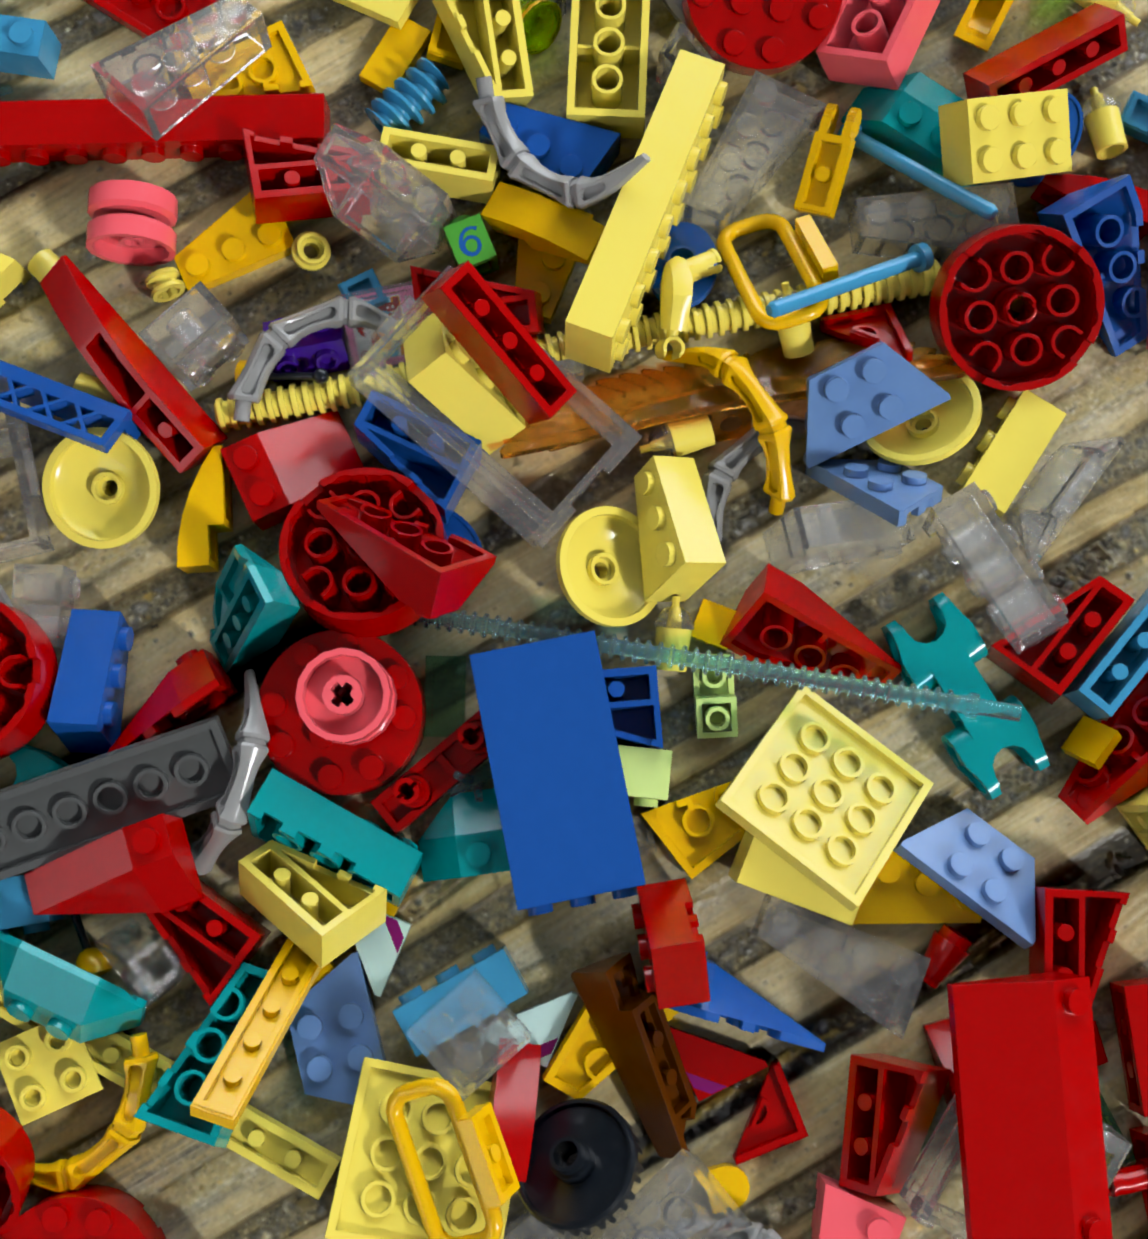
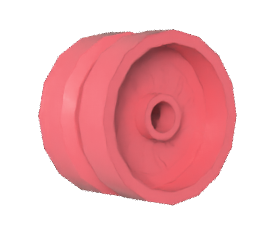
M107 180L98 182L89 188L87 213L92 220L88 222L86 228V248L91 254L103 260L131 266H155L174 260L177 234L172 227L177 222L178 200L173 193L163 187L135 180Z
M337 648L322 652L306 665L298 678L295 700L299 716L310 731L325 740L354 746L372 741L386 730L395 715L397 693L394 680L378 661L360 650ZM347 691H351L350 696L354 699L350 705L342 702V697Z

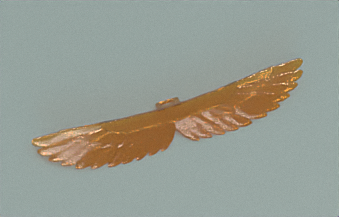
M830 338L816 342L814 344V351L800 358H785L781 346L771 353L769 348L755 352L750 357L749 353L741 356L747 357L754 375L776 403L807 399V377L866 348L848 341L838 343V338ZM909 342L913 349V360L910 363L934 382L959 379L965 376V370L955 366L947 355L936 354V348L915 347L916 342ZM684 364V368L664 366L663 371L642 369L641 374L624 373L619 374V378L598 379L595 381L596 386L574 387L577 392L551 419L530 425L525 421V429L512 438L503 439L506 445L499 452L502 459L546 450L552 452L610 435L615 437L657 425L710 414L715 441L721 442L738 439L745 435L751 429V413L737 392L725 386L721 382L722 379L714 377L705 368ZM736 416L742 419L741 426L734 431L727 432L720 429L721 422L728 417Z

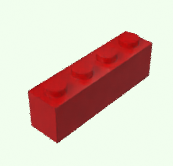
M1094 3L963 73L967 98L1054 90L1128 50L1124 13Z
M469 260L449 270L421 297L529 425L551 419L577 392Z

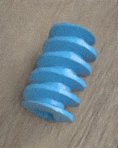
M421 57L417 61V68H408L405 71L406 79L398 77L394 81L395 89L387 87L382 92L383 99L377 97L371 101L372 110L365 108L367 116L381 133L383 126L413 131L409 120L412 119L422 125L424 123L420 112L422 109L431 115L436 112L432 104L433 99L442 105L447 103L443 90H448L449 85L439 69L427 58Z

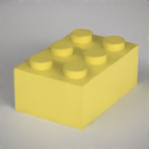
M1068 88L972 98L938 106L943 177L960 186L1072 171Z

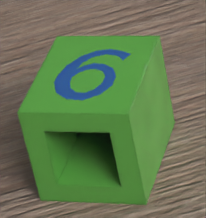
M480 213L473 216H458L449 225L443 227L446 243L456 267L469 260L481 276L499 270L497 254Z

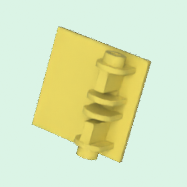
M41 1024L0 1042V1070L22 1126L103 1090L86 1042L78 1043L70 1038L68 1040L57 1039L49 1034L45 1026Z

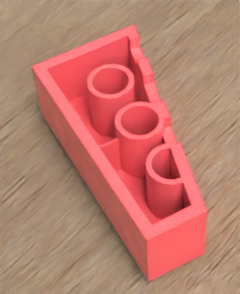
M817 1173V1194L815 1209H813L811 1239L900 1238L907 1218L895 1204L839 1186L838 1180L822 1173Z

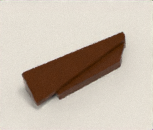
M622 952L575 970L571 973V978L657 1154L663 1158L685 1160L690 1152L684 1139L685 1125L687 1120L695 1119L697 1102L663 1009L659 1010L656 993H647V990H643L640 993L630 952Z

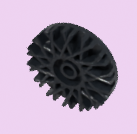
M590 1098L566 1100L542 1113L535 1120L527 1181L519 1182L520 1188L517 1190L525 1208L538 1221L564 1235V1231L570 1232L574 1236H579L580 1232L591 1235L589 1228L597 1226L600 1229H605L606 1220L615 1223L617 1219L613 1214L619 1208L624 1211L628 1209L625 1200L633 1201L635 1199L631 1189L634 1181L639 1184L641 1183V1178L637 1174L643 1172V1166L638 1161V1154H642V1150L638 1146L640 1141L632 1132V1126L614 1108L604 1102Z

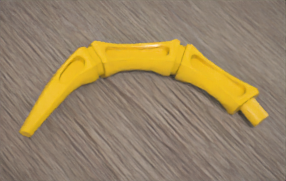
M718 347L685 348L684 354L675 360H672L673 350L667 351L665 358H663L664 361L705 368L714 377L722 379L721 382L725 386L737 392L752 414L753 427L759 432L758 442L762 446L766 458V480L763 491L771 496L768 512L777 516L782 515L786 502H791L795 497L790 464L792 427L786 423L788 414L781 410L759 383L747 357L738 356L739 354L735 350Z
M147 1032L130 1035L132 1055L127 1057L123 1064L125 1071L124 1092L114 1120L108 1126L104 1136L84 1153L74 1155L69 1159H59L53 1163H35L32 1185L56 1193L82 1189L111 1163L140 1141L147 1122L133 1116L150 1097L154 1072L159 1060V1055L156 1051L150 1052Z

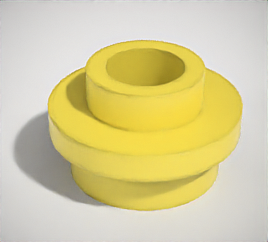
M305 231L294 239L291 254L293 260L300 268L307 271H317L328 263L331 256V248L329 242L322 234L315 231ZM307 246L314 247L317 251V257H307L304 253V248Z

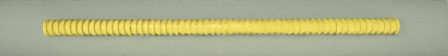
M934 258L933 266L929 270L918 273L911 269L829 299L824 313L831 315L834 310L841 313L845 311L846 307L850 310H856L858 305L866 308L869 307L870 303L877 306L881 304L882 300L887 304L893 302L894 298L897 301H902L906 296L912 299L916 298L918 293L922 297L927 296L932 291L941 265ZM803 284L797 285L794 290L790 286L791 294L807 289ZM774 289L772 294H769L767 291L761 292L759 298L765 310L769 302L782 298L783 292L779 289ZM738 296L736 301L728 298L725 299L723 304H720L719 300L713 302L712 306L702 303L700 308L692 307L690 309L687 332L679 331L678 337L684 343H687L689 338H694L695 341L701 340L703 335L708 339L713 337V333L723 336L725 331L728 330L731 334L737 333L739 328L744 332L749 330V326H753L754 329L761 327L753 321L741 296ZM658 312L653 313L651 318H648L647 315H641L637 326H630L627 335L630 341L626 354L631 349H634L635 353L640 352L642 347L652 350L653 345H656L659 340L666 338L667 330L660 328V314ZM562 331L556 332L554 337H551L549 333L545 334L543 339L533 336L534 340L555 365L562 363V366L565 367L568 366V362L573 361L565 358V334L563 335ZM400 362L399 367L393 368V365L389 364L385 370L375 367L374 372L364 369L362 374L357 375L353 371L350 372L349 377H345L344 374H338V379H332L329 376L328 381L324 384H318L313 380V384H308L307 381H302L301 386H296L295 383L289 384L287 389H284L283 386H277L276 391L266 388L259 404L252 403L249 423L233 420L235 401L228 398L226 401L222 398L215 399L214 413L218 427L223 433H228L230 428L233 427L238 431L242 430L243 425H246L247 428H253L254 423H259L260 426L266 425L268 420L272 423H278L279 418L289 421L291 416L294 415L299 419L302 418L304 413H307L308 416H314L315 411H320L321 414H324L330 408L335 412L339 411L340 406L350 409L351 404L355 403L357 407L363 406V402H366L372 390L387 397L392 396L394 400L399 399L401 394H405V397H411L412 392H417L418 395L422 394L408 382L406 365L404 362Z

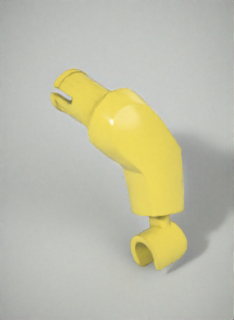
M710 248L688 259L675 256L665 263L660 282V328L666 329L667 334L666 338L659 340L655 345V355L658 359L665 358L668 343L673 349L672 360L678 359L684 354L685 344L678 335L679 331L687 332L693 297V284L713 274H719L723 269L721 264L714 266L715 263L722 261L716 249Z

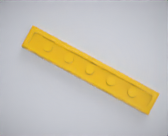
M289 938L286 939L192 1101L190 1116L234 1130L321 970V967Z

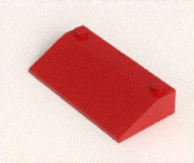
M1054 971L947 984L967 1239H1113L1090 977Z

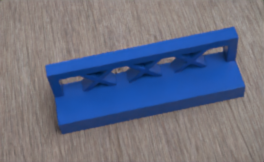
M0 360V412L104 453L110 451L123 432L136 440L141 435L139 427L132 420L133 414L130 409ZM20 402H21V403H24V404H27V405H29V406H32V407L27 408V409L24 408V407H21V406H20ZM53 415L63 418L65 421L54 420ZM106 427L108 429L102 437H98L88 433L87 428Z

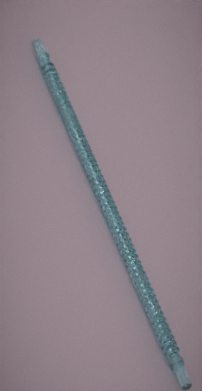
M465 609L461 610L460 613L453 611L435 619L421 617L412 624L415 627L419 623H423L424 628H429L433 624L436 630H440L444 626L447 632H451L453 628H456L459 634H462L464 630H468L470 636L480 632L482 638H485L487 634H491L494 640L498 639L499 636H503L505 642L509 641L510 638H515L517 644L521 640H527V643H532L534 641L582 633L581 628H578L576 632H571L569 626L565 627L564 630H559L557 624L553 628H547V623L545 622L541 626H536L535 621H531L527 625L524 624L523 619H519L518 623H515L512 617H508L506 621H503L500 615L495 616V619H491L488 613H485L483 617H479L477 611H474L472 615H467ZM604 632L596 636L600 657L603 653H607L609 659H612L614 655H619L621 661H624L626 657H631L633 663H636L638 659H643L645 665L649 661H655L657 667L661 663H666L669 669L673 665H678L681 671L685 667H690L692 673L696 672V669H702L704 675L708 671H714L716 677L720 673H726L728 679L733 674H736L740 681L744 679V676H748L752 683L755 682L756 678H760L764 685L767 684L768 680H772L775 686H779L780 682H784L787 688H791L792 684H796L799 690H803L804 686H808L811 692H815L816 688H820L823 694H827L829 690H832L835 696H839L841 692L846 693L847 698H851L853 694L859 695V700H864L865 696L871 697L873 703L876 702L877 698H881L885 705L889 703V700H893L898 707L902 702H905L910 709L913 708L914 704H917L922 711L925 710L926 706L932 707L934 713L941 708L944 709L946 715L950 714L951 711H956L964 714L966 718L975 719L977 715L1019 722L1022 714V705L981 699L980 694L977 693L956 695L952 689H948L947 693H942L940 687L930 691L927 685H924L922 689H918L915 683H912L910 687H906L903 681H899L898 685L892 684L891 679H887L886 683H881L879 677L869 681L866 675H863L861 679H857L854 673H851L849 677H845L842 671H839L837 675H833L830 669H827L825 673L819 672L818 667H815L813 671H808L806 665H803L801 669H796L794 663H791L789 667H784L782 661H779L777 665H772L770 659H767L765 663H760L758 657H755L753 661H748L746 655H743L741 659H736L734 653H731L729 657H724L722 651H719L717 655H712L710 649L706 650V653H700L698 647L694 651H688L686 645L682 649H676L674 643L670 645V648L664 647L663 642H659L658 646L652 645L651 640H648L646 644L640 643V638H636L634 642H631L628 636H624L623 640L617 639L616 634H613L611 638H607Z

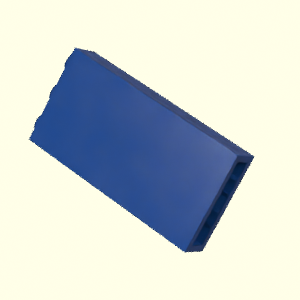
M595 630L469 655L517 910L527 909L528 916H535L553 912L552 903L569 900L571 908L596 903L595 895L612 892L613 899L638 895L637 886L646 885Z

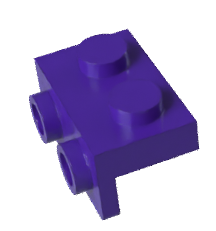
M273 321L263 322V331H267L269 323ZM344 325L341 328H326L302 338L294 347L285 350V355L272 372H314L317 368H324L328 373L349 369L350 360L345 346ZM273 380V381H274V382H280V381H286V380Z

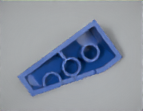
M1124 174L1069 193L1039 211L1037 216L1040 224L1063 232V234L1073 239L1077 244L1083 246L1094 260L1100 272L1104 287L1105 307L1099 335L1111 356L1117 357L1146 339L1148 335L1146 290L1141 287L1140 264L1145 263V250L1140 249L1139 226L1144 225L1143 210L1130 174Z
M706 959L711 1001L669 1008L718 1023L719 1018L723 1017L726 1018L727 1023L744 1031L754 1033L759 1032V1029L767 1031L768 1036L784 1042L821 1052L825 1050L826 1043L709 959Z

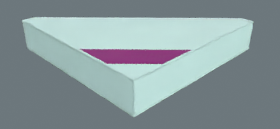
M387 914L386 922L355 944L373 993L378 997H381L412 926L407 921Z
M570 991L567 994L520 1011L493 1024L481 1027L476 1036L497 1046L499 1039L541 1045L540 1065L547 1068L578 993Z

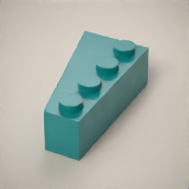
M273 768L247 810L252 836L266 843L274 840L316 858L317 865L338 873L341 869L351 873L352 880L370 888H373L375 884L386 888L387 902L397 907L400 906L421 866L423 853L418 851V846L411 840L401 836L395 838L383 831L372 821L358 817Z
M246 962L241 964L209 1009L211 1012L198 1030H194L184 1044L186 1045L172 1067L167 1068L157 1082L158 1086L147 1102L140 1106L133 1117L214 1147H227L233 1130L190 1116V1105L268 970Z

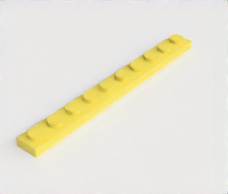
M0 992L1 1018L24 1031L40 1025L32 1020L23 1022L11 1016L3 1005ZM121 1031L87 1041L86 1045L97 1073L124 1088L125 1071L123 1064L124 1060L132 1055L130 1036ZM157 1052L159 1060L154 1072L150 1096L157 1088V1082L167 1068H171L174 1064L173 1060ZM249 1104L246 1106L227 1144V1148L317 1200L324 1193L342 1158Z

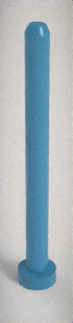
M844 124L840 127L837 135L841 136ZM860 124L858 135L854 139L856 141V148L986 220H992L996 217L998 213L996 205L862 132Z
M924 242L912 245L908 250V254L771 301L766 306V313L768 316L776 318L911 269L918 273L929 270L934 263L932 249Z

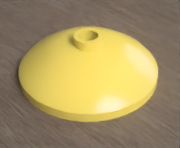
M935 362L912 364L947 391L951 399L865 441L868 447L882 459L905 466L935 463L963 448L971 440L979 427L983 407L981 395L975 382L960 369Z
M91 427L87 429L88 433L102 437L108 428ZM123 432L108 453L64 438L54 448L46 462L42 477V494L48 515L55 526L66 537L82 546L108 549L130 543L148 528L158 509L160 480L156 465L148 451L140 442L127 433ZM112 481L117 484V492L114 495L109 490Z
M600 506L589 509L570 521L558 542L556 572L560 587L571 606L585 619L604 627L627 626L647 616L657 602H645L637 516L618 507ZM594 566L599 570V577L595 573Z

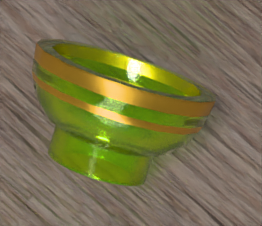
M520 0L527 52L531 55L541 53L555 41L562 23L561 9L557 3L550 0Z

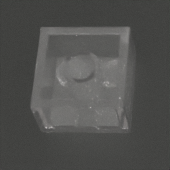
M201 281L138 333L190 392L196 387L201 388L207 385L214 378L215 371L225 362L236 360L244 352L245 345L250 342L233 316Z
M474 968L409 1026L406 1035L444 1080L449 1081L457 1089L464 1101L530 1042L531 1032L481 973Z

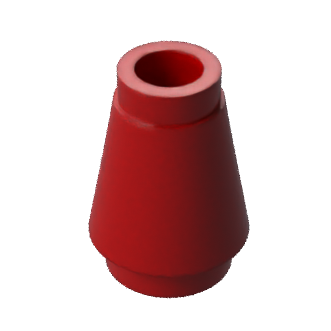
M944 923L939 931L934 930L916 976L926 984L937 989L970 955L968 949L973 942Z

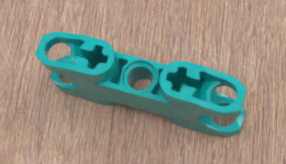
M941 592L928 600L931 613L937 625L935 638L930 643L926 644L915 641L896 620L881 629L892 658L902 666V671L899 674L908 689L917 697L932 689L954 724L955 728L942 735L941 740L955 766L972 782L986 800H993L1002 794L1000 783L996 778L993 768L995 756L1002 748L1014 750L1034 772L1050 766V763L1039 737L1037 726L1021 701L1014 695H1009L999 702L996 700L975 666L976 662L988 655V650L982 637L973 623Z

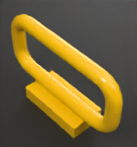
M765 213L733 222L719 233L716 240L717 250L751 318L758 326L775 331L788 329L817 319L826 311L829 299L776 318L768 316L732 245V241L738 237L765 229L774 230L778 233L807 289L839 278L838 263L810 214L795 218V230L784 217Z
M426 1077L395 1088L387 1100V1121L428 1238L499 1239L503 1229L500 1206L520 1188V1184L491 1102L476 1105L467 1112L457 1089L449 1081L439 1077ZM429 1095L438 1096L443 1100L486 1224L482 1231L453 1237L444 1230L404 1117L403 1108L406 1102Z

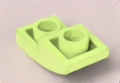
M732 652L691 654L697 739L738 737L737 697L734 692Z

